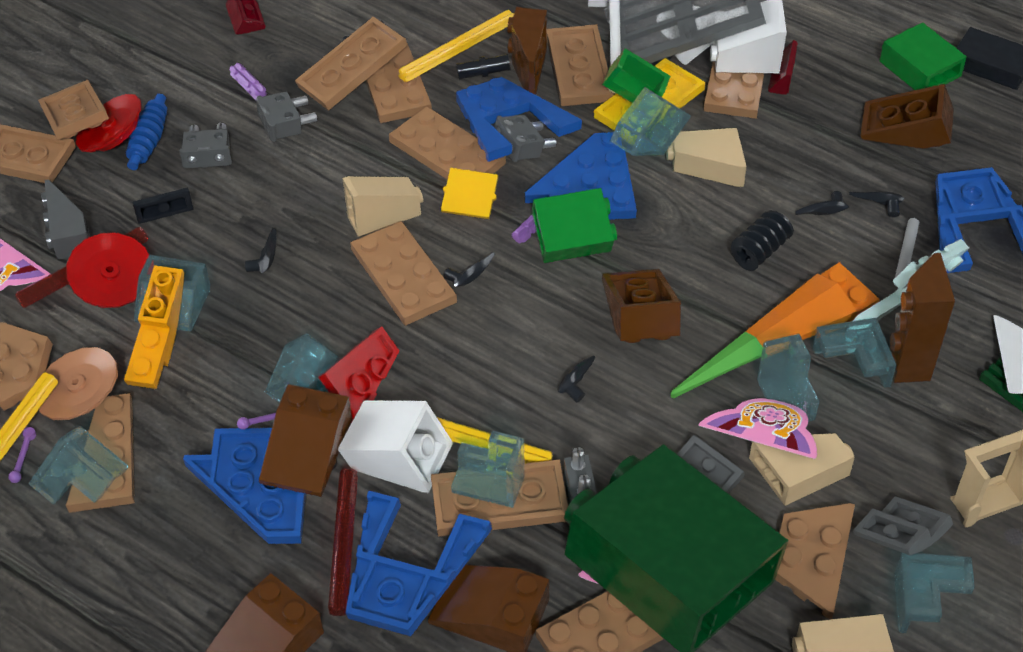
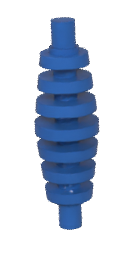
M157 94L154 100H149L139 115L138 124L130 135L126 150V156L129 159L127 167L130 170H137L139 164L145 163L161 139L167 114V107L164 104L166 97L163 94Z

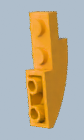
M155 265L153 267L138 316V321L141 324L124 378L127 385L157 389L163 366H168L176 336L183 294V269Z

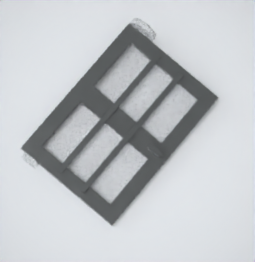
M619 0L621 52L626 48L649 63L766 24L760 0ZM609 2L608 7L604 9L608 23H610Z

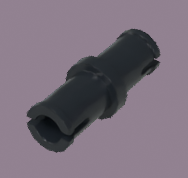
M508 54L490 58L482 56L479 57V60L456 63L459 80L479 75L488 77L490 73L510 71Z

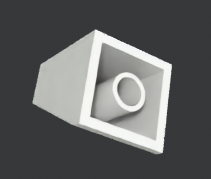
M782 0L761 2L766 24L709 43L713 44L710 48V61H715L716 72H780L787 34ZM745 7L715 17L714 25L749 13L748 8Z
M363 401L339 445L338 451L354 471L429 493L432 487L431 474L439 473L453 441L426 401Z

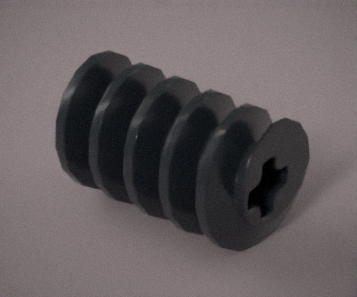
M769 210L764 212L760 218H757L739 237L732 241L731 252L735 261L745 270H756L766 258H769L773 252L778 250L780 245H783L787 239L791 238L794 232L793 226L783 214L777 211Z

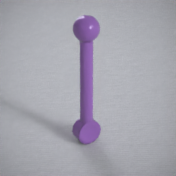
M276 413L251 419L241 417L237 421V426L244 430L249 425L274 420Z
M27 427L22 432L24 441L14 471L10 472L8 477L12 483H17L21 480L20 471L30 441L36 437V432L32 427Z

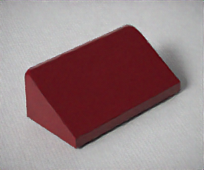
M227 0L226 8L235 34H245L265 29L266 25L257 0Z
M793 40L784 48L780 72L771 74L768 92L783 95L789 93L798 46L797 41Z

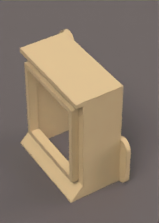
M1023 430L964 450L967 464L956 495L951 496L950 499L964 518L963 525L965 527H970L978 520L1023 504ZM1011 452L1003 474L991 478L981 465V462Z

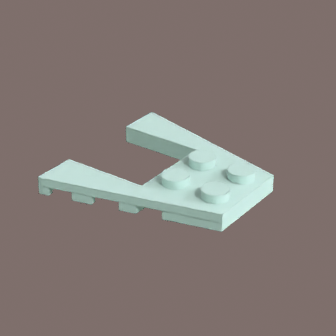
M960 239L947 245L943 251L937 250L934 253H941L946 272L947 270L950 272L964 261L961 256L969 247ZM926 255L918 260L919 264L911 262L893 280L898 289L890 296L860 313L843 330L850 340L901 305V294L906 292L909 278L930 257Z

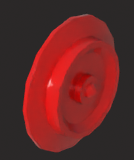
M124 94L103 104L109 119L103 121L98 127H88L79 131L76 136L77 147L82 152L107 151L121 144L131 135L138 124L141 100L135 94Z
M100 233L84 239L72 250L66 263L67 281L73 293L88 304L100 308L122 307L136 301L146 292L153 270L152 259L146 248L134 238L120 233Z

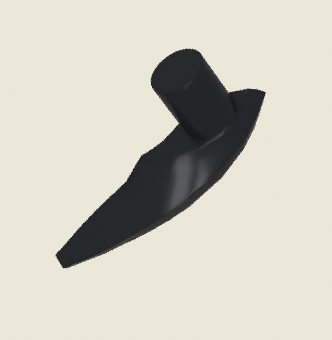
M834 191L831 194V200L803 207L795 211V215H830L844 211L849 206L843 201L842 193Z
M849 192L851 196L887 205L889 217H898L900 215L899 203L905 199L903 196L892 192Z
M272 228L265 247L261 250L260 259L245 261L246 272L260 271L264 273L272 265L276 250L275 228Z
M492 252L477 263L468 266L462 272L447 268L444 272V278L453 282V286H465L475 280L486 269L495 253Z
M595 356L588 357L578 363L562 380L558 392L567 393L576 403L582 400L585 393L576 384L582 380L584 374L594 362Z

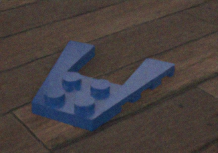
M503 77L493 78L490 81L469 86L456 92V101L465 119L469 120L472 132L478 137V144L481 150L484 149L488 162L512 154V144L491 125L496 122L497 116H515L530 111L558 137L581 129L582 120Z
M992 167L937 175L935 185L940 251H943L947 245L960 239L964 241L958 224L1008 218L1023 254V207L1014 202L1011 198L1012 192ZM968 250L961 256L964 261L950 272L947 270V273L971 270L973 262Z
M368 491L367 510L363 515L361 526L363 529L362 537L356 552L357 564L355 573L352 574L345 613L350 620L412 636L491 532L492 525L490 521L459 514L435 570L378 556L401 503L399 498Z

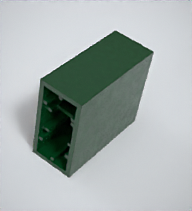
M664 444L643 460L638 459L634 455L627 457L616 468L607 487L597 494L591 489L583 490L571 501L564 515V520L570 524L564 555L679 652H695L774 583L789 541Z

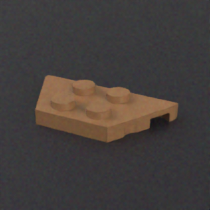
M1 322L0 407L5 411L23 400L40 375L46 372L53 344L47 336Z
M851 503L785 513L780 529V534L789 541L775 580L781 585L791 588L793 593L804 602L809 599L823 610L822 615L828 619H832L835 610L855 504Z

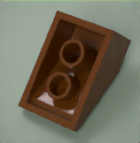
M516 7L514 16L509 17L507 31L512 33V38L510 37L508 42V53H512V65L522 87L536 95L547 52V10Z
M945 84L865 101L860 135L862 140L922 149L950 144L954 108Z
M660 269L602 274L614 329L620 341L636 343L641 341V339L667 340L671 336H680L681 302Z
M288 384L276 411L259 483L322 497L339 454L338 447L352 421L349 397Z
M465 565L435 604L428 623L507 652H527L549 602V579L518 568Z
M270 573L244 597L205 652H305L324 634L320 613Z

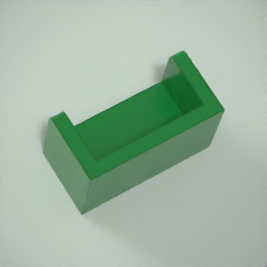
M624 48L609 67L602 85L649 112L665 93L671 76Z

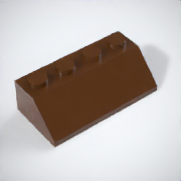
M934 253L909 278L906 292L901 294V311L896 313L895 317L896 330L895 333L890 335V352L885 354V367L887 371H891L894 383L931 381L955 304L941 253Z

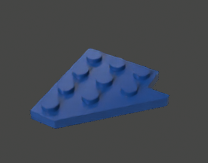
M622 132L594 133L525 192V203H533L534 199L601 188L603 197H607L610 203L611 212L608 215L609 220L636 218L637 209Z
M240 428L215 429L211 455H184L185 466L268 544L302 543L306 493L259 483L272 428H247L244 430Z

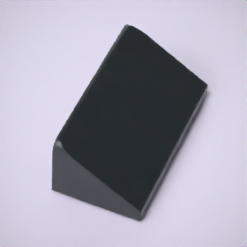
M188 187L132 202L138 224L194 210Z

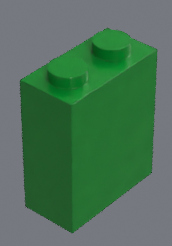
M922 22L884 41L879 62L912 89L919 90L941 84L946 85L961 77L967 56Z
M601 188L533 200L531 212L544 263L611 252L613 243L617 240V231L615 224H610L608 217L611 212L610 203L607 197H603Z

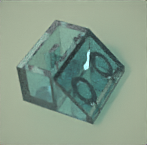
M644 87L619 120L610 142L633 156L664 155L690 120L691 115Z
M149 255L138 278L134 321L139 323L138 316L154 265L183 269L184 284L177 329L192 331L211 289L206 264Z
M306 333L284 346L265 393L280 403L288 384L328 392L318 377L340 358Z

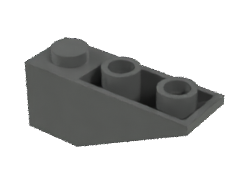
M49 179L44 180L46 192H41L44 209L48 210L43 212L45 226L47 229H50V232H45L48 249L54 248L57 260L68 258L76 246L84 239L90 237V232L83 212Z

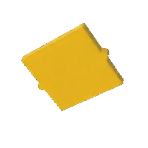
M450 168L447 184L443 187L444 197L441 212L489 219L493 201L497 199L495 191L498 175Z

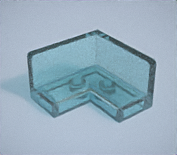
M877 318L817 327L812 348L814 354L823 353L824 358L855 354L864 378L879 375L883 387H891L897 365Z
M800 334L764 342L757 381L765 398L799 407L806 413L808 422L815 420L819 399L807 377L811 356Z
M78 426L58 440L28 484L52 504H55L62 498L71 484L95 503L103 496L111 483L127 470L128 465L83 427Z
M492 431L488 440V449L461 442L457 452L458 470L451 485L452 493L514 508L525 477L524 438Z
M901 552L894 573L899 633H907L911 621L939 623L942 617L940 592L973 593L975 585L971 557L920 553L907 555Z

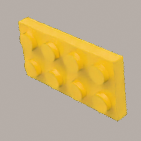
M664 58L655 67L671 77L665 93L649 112L616 93L594 109V118L615 132H622L624 138L635 143L705 90V82Z

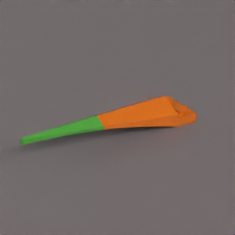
M839 262L821 275H814L672 390L671 398H676L718 376L788 345L849 324L860 313L877 304L880 299Z

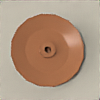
M98 347L80 348L66 353L46 369V373L52 374L57 379L58 385L41 406L39 412L52 420H70L89 413L98 407L112 391L118 377L117 362L108 351Z

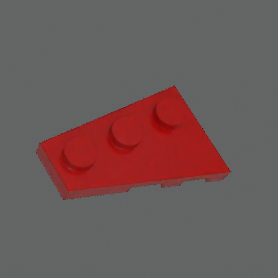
M382 326L374 330L318 377L329 393L349 397L352 415L351 423L363 401H374L377 395L375 393L381 381L386 378L399 353V349Z

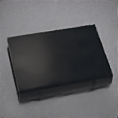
M970 27L957 46V49L967 56L963 71L1018 90L1023 82V45Z

